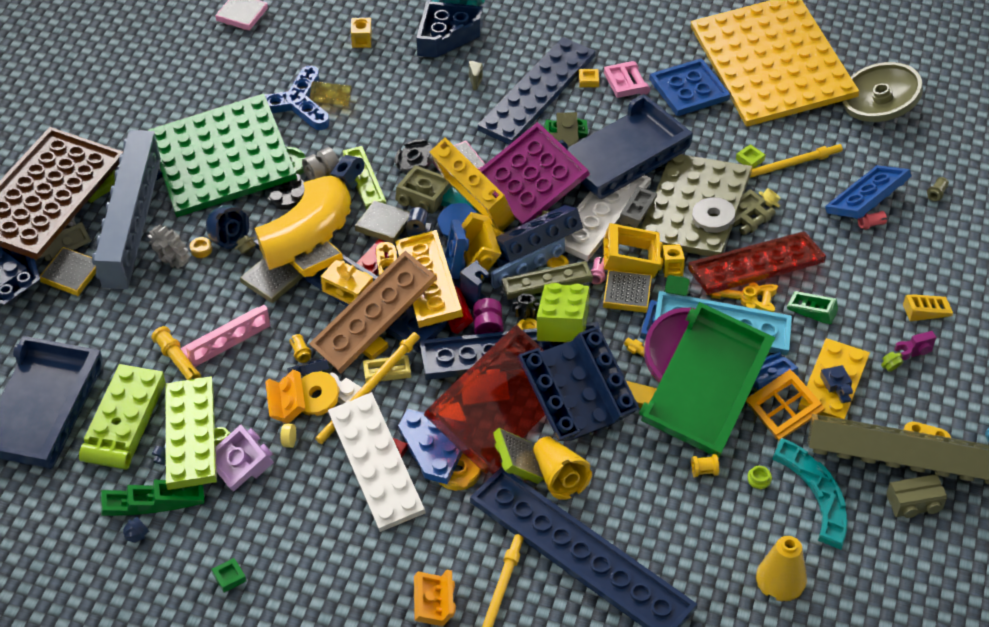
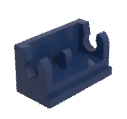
M477 260L460 272L461 292L467 306L471 310H473V306L478 300L487 298L481 293V274L488 278V272L479 265Z

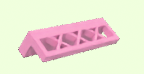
M265 305L257 307L180 349L193 366L196 367L270 327L268 309Z

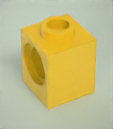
M352 18V48H371V18Z

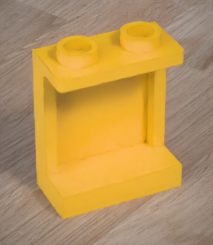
M470 212L461 224L466 231V238L469 239L468 251H464L466 267L477 260L479 265L488 272L501 255V251L490 218Z

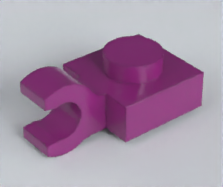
M933 331L912 336L910 341L897 342L894 350L904 351L901 352L902 360H907L910 356L926 355L932 352L937 337Z

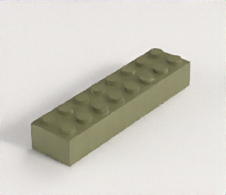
M812 414L807 442L809 448H812L814 453L827 455V451L835 452L837 457L851 459L852 456H857L861 458V461L867 463H876V460L886 462L885 465L900 468L901 464L908 465L910 470L925 472V469L935 471L936 475L949 477L950 473L959 475V478L963 480L974 481L975 478H981L984 480V483L989 484L988 444Z

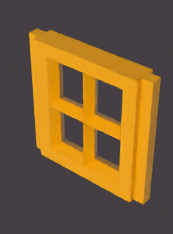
M791 369L746 400L750 409L778 441L809 422L812 414L819 415L825 411L822 403ZM792 383L799 393L785 402L778 392ZM774 396L781 405L767 414L760 405ZM803 396L810 405L795 414L788 405ZM785 408L792 417L780 426H777L770 417Z

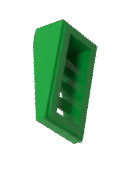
M669 275L666 281L665 292L687 296L690 292V280L684 277Z
M794 291L787 309L831 325L838 312V304L836 298Z

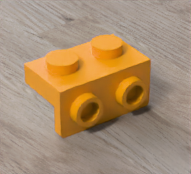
M446 570L442 576L419 571L414 575L415 621L443 627L454 616L456 605L453 602L455 582L452 580L451 570Z

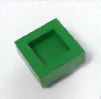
M235 558L212 568V574L223 593L247 582L246 576Z

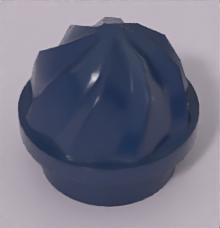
M135 517L132 521L129 519L123 529L125 539L133 543L144 540L146 538L145 535L150 532L138 517Z

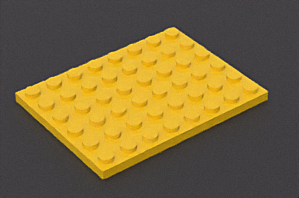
M770 0L691 21V28L720 81L730 93V99L746 127L859 97L857 86L802 0Z

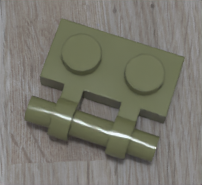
M751 189L742 195L739 210L733 224L734 227L740 223L744 225L739 229L742 235H746L749 232L753 233L760 224L767 223L776 214L772 207L767 210L764 209L766 201ZM753 214L757 215L754 219L750 218Z

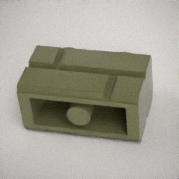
M936 474L890 482L886 493L895 517L905 516L906 518H912L918 513H938L944 508L947 499L945 490L941 486V481Z

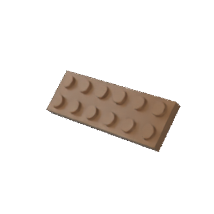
M405 250L309 343L310 346L320 356L327 359V362L341 374L437 280L436 275Z

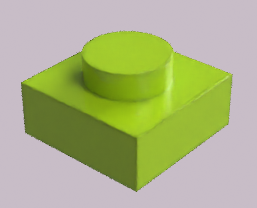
M750 144L736 154V160L743 165L752 166L753 169L765 161L766 155Z

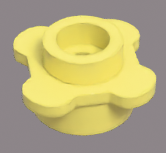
M769 188L764 193L759 191L767 206L772 207L775 205L778 208L780 207L778 201L781 198Z

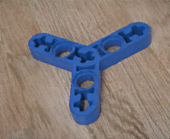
M315 66L304 67L288 92L265 95L271 112L293 111L316 130L328 128V113L309 99L319 81L318 68ZM301 86L307 87L306 89H299ZM280 102V104L272 105L271 103ZM312 109L310 112H304L303 110Z

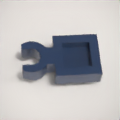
M323 358L289 367L287 371L289 374L292 370H296L301 375L312 372H324V370L329 369L327 359Z

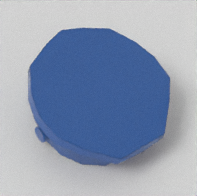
M466 203L451 204L444 208L437 219L442 235L448 239L451 220H460L462 224L470 212L476 213V211Z

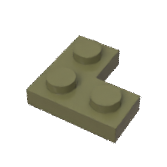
M577 112L556 113L557 133L550 134L557 141H565L568 147L578 142Z

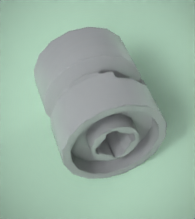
M330 147L318 151L317 156L312 154L302 159V167L308 179L314 180L326 175L330 176L339 159L336 153Z

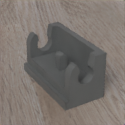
M637 187L620 213V225L628 226L627 224H629L633 228L639 229V224L651 205L653 206L657 193Z

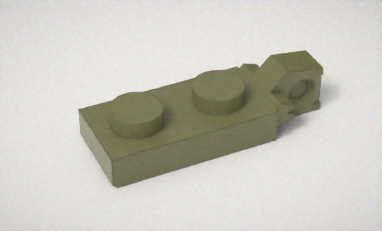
M81 222L63 230L39 259L44 257L45 261L53 260L63 247L74 250L91 242L83 223Z

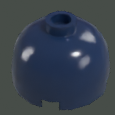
M222 205L214 209L206 220V231L211 241L226 249H234L238 246L237 241L249 233L250 223L248 215L236 206Z

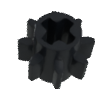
M521 294L517 297V302H512V312H515V317H518L519 320L535 319L540 304L537 303V298H534L533 295Z

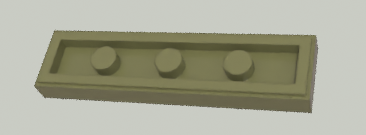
M582 261L502 278V286L509 300L517 298L521 294L532 295L541 293L545 284H583L592 282L593 276L587 262Z

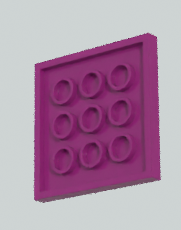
M538 122L479 169L505 195L515 218L522 225L536 219L538 215L542 214L543 210L549 209L590 175L589 170ZM496 192L492 194L495 198L499 196Z

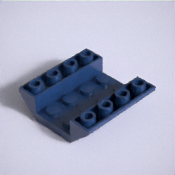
M599 326L579 333L570 342L542 352L539 348L517 356L558 441H573L599 431L640 409Z

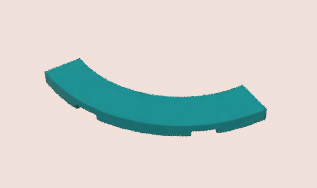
M781 438L772 460L794 471L810 487L818 501L821 512V531L818 541L842 550L848 523L845 509L846 503L836 480L821 462H817L808 455V451L793 442Z

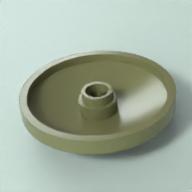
M883 62L873 64L857 71L851 76L859 90V97L844 100L842 103L845 111L850 116L861 121L882 122L895 119L909 112L919 102L923 94L922 79L914 68L903 63Z

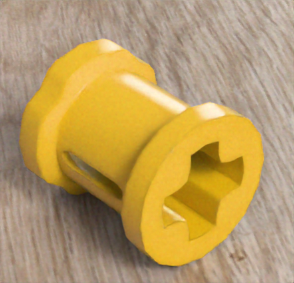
M716 454L703 458L691 457L693 477L703 474L719 475V461Z

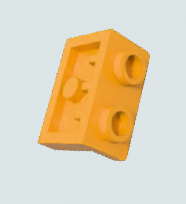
M292 370L280 382L271 379L265 382L269 416L289 424L305 409L301 373Z

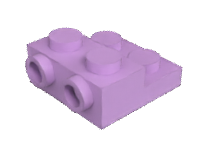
M239 425L216 446V472L232 491H235L249 477L257 478L274 463L270 458L273 455L271 450L265 444L260 446L257 442L261 439L252 428L247 430L242 425Z

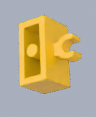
M335 260L321 275L322 291L348 304L353 302L373 282V277L368 273L355 269L353 265L350 266L345 261L340 262L338 260Z

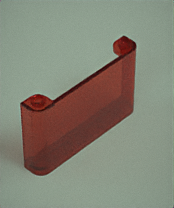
M517 324L423 414L485 475L489 472L493 475L502 466L500 462L502 458L495 447L496 441L493 432L501 428L523 438L545 416L542 406L517 357L519 354L539 348L541 352L544 350Z

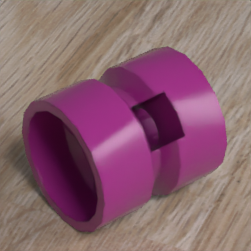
M492 298L478 300L473 306L475 335L503 332L501 303Z

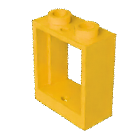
M609 223L603 237L604 269L652 275L654 279L657 272L661 271L663 266V258H660L663 244L660 242L659 232ZM618 244L647 249L648 260L618 254Z

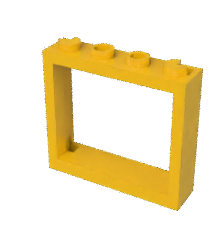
M446 137L429 152L442 176L481 215L488 216L493 227L503 231L515 220L505 195ZM494 192L499 195L497 198L492 195Z

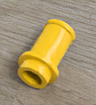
M293 335L289 342L295 352V360L300 363L308 362L312 355L310 348L306 346L302 335Z

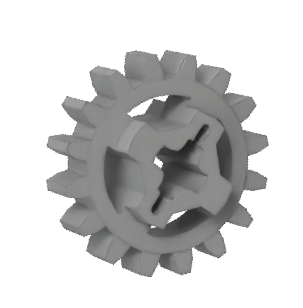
M158 225L149 232L148 238L151 240L149 244L152 245L153 251L158 254L161 261L166 264L169 263L172 268L175 266L177 269L183 267L189 261L190 256L187 254L189 250L186 248L185 242L181 241L179 234L172 229L169 231L167 226L162 227Z

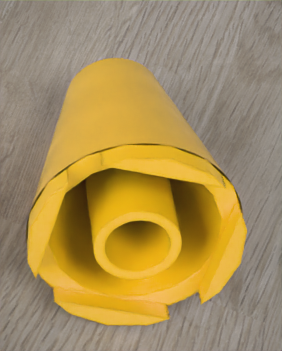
M549 436L540 438L535 443L533 452L547 488L553 497L559 500H567L571 498V494L575 492L580 494L588 486L592 478V471L587 460Z
M793 536L781 537L758 566L756 581L763 594L776 597L778 601H791L802 594L807 584V574L802 544L797 538Z

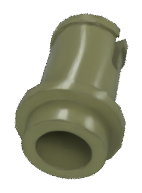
M944 177L937 178L934 185L927 190L928 198L931 201L941 200L944 196V191L949 186V181Z

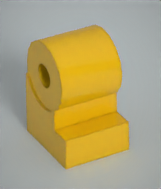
M680 244L662 245L661 258H663L664 277L669 275L683 276L685 258Z

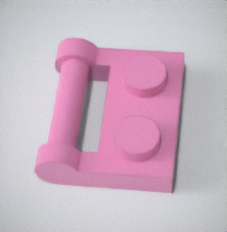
M635 61L604 67V74L617 98L639 93L640 95H647L650 92V87L644 82ZM629 74H632L636 84H633Z

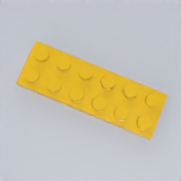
M437 230L396 240L395 243L399 256L406 250L437 277V280L413 303L419 328L462 317V309Z

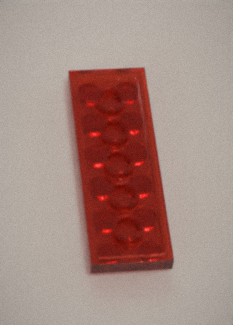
M803 231L689 262L688 270L709 295L825 263L826 255L807 233Z

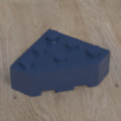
M426 1L416 37L417 56L437 58L480 37L483 27V6Z

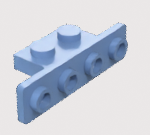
M565 238L559 239L512 262L498 258L497 265L499 268L491 272V286L496 289L502 286V278L526 274L530 270L542 266L549 259L561 256L565 252Z

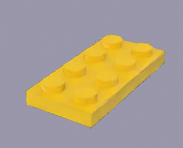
M828 338L825 339L807 383V388L825 408V411L819 415L840 419L846 418L870 352ZM840 365L844 366L852 381L851 388L853 394H849L851 402L841 403L836 391L829 393L820 377L822 369ZM803 396L798 410L801 411L810 405Z

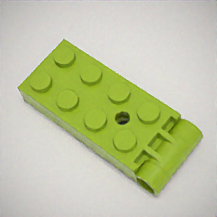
M122 364L118 365L84 437L85 443L82 444L79 451V460L81 462L124 470L130 467L133 455L166 384L163 371Z

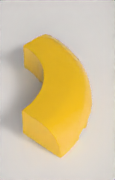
M324 176L303 182L305 188L304 195L292 210L270 223L255 228L260 250L269 270L295 261L294 256L303 252L306 254L311 253L315 245L318 243L323 245L333 237L332 233L335 230H340L346 222L345 217L351 212L350 205L352 204L345 182L334 176Z

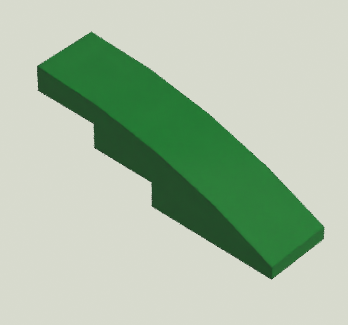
M154 480L153 485H127L126 491L101 490L100 494L101 516L150 514L204 504L203 484L168 490L166 480Z

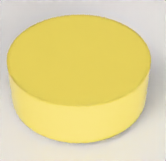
M284 424L282 426L280 438L283 447L293 448L295 445L296 427L294 424Z

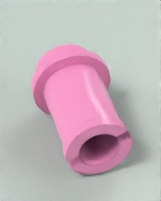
M601 257L594 259L591 270L593 284H601L606 278L604 258L601 264H599Z

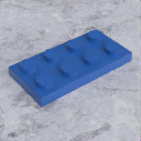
M877 165L825 206L827 214L853 217L854 219L862 218L883 199L890 196L894 190L904 185V182L912 177L910 169Z

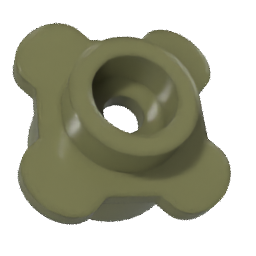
M247 235L237 241L238 246L234 249H238L241 254L248 252L256 246L253 241L256 239L255 236L250 238Z

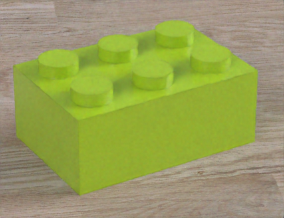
M559 283L544 285L537 313V341L570 342L579 333L585 331L589 313V286H583L582 284L561 285Z

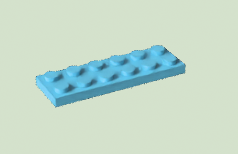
M659 291L654 321L668 311L677 308H696L698 303L701 302L775 337L769 352H781L782 355H788L791 315Z

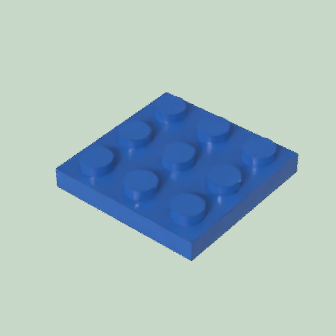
M702 58L650 74L649 80L676 116L730 100V93Z

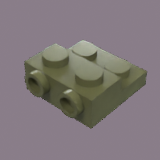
M415 165L396 187L395 200L402 206L419 207L434 214L442 204L444 194L452 185L441 174Z

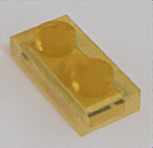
M312 81L310 99L316 103L350 106L352 86Z

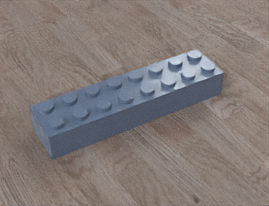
M129 130L128 137L124 139V152L119 157V170L115 171V185L111 186V199L106 204V218L102 219V232L97 237V251L93 252L92 264L96 266L97 279H100L102 288L128 289L161 162L154 131Z

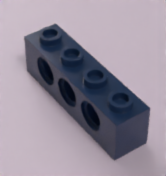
M564 205L497 236L496 239L501 251L499 259L512 262L583 229L578 208Z

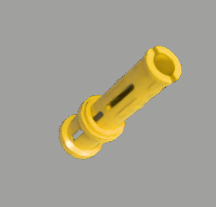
M166 326L157 328L152 333L151 339L161 347L162 354L171 358L187 380H191L192 377L194 379L201 378L200 372L197 371L180 349V342L171 336L170 329Z

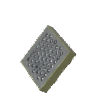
M374 200L356 223L355 231L394 244L407 226L410 212Z
M263 258L242 275L240 281L269 302L274 303L303 278V275L289 264L269 270Z

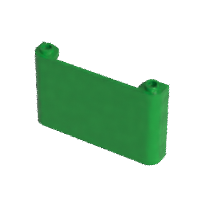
M699 302L696 309L691 308L687 315L686 321L689 322L687 329L649 404L644 402L638 415L642 416V422L710 455L716 454L719 458L775 337Z

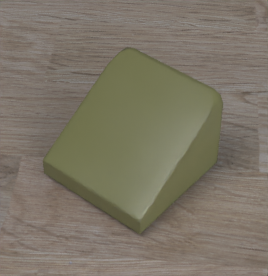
M469 61V78L475 91L483 79V65L479 62Z

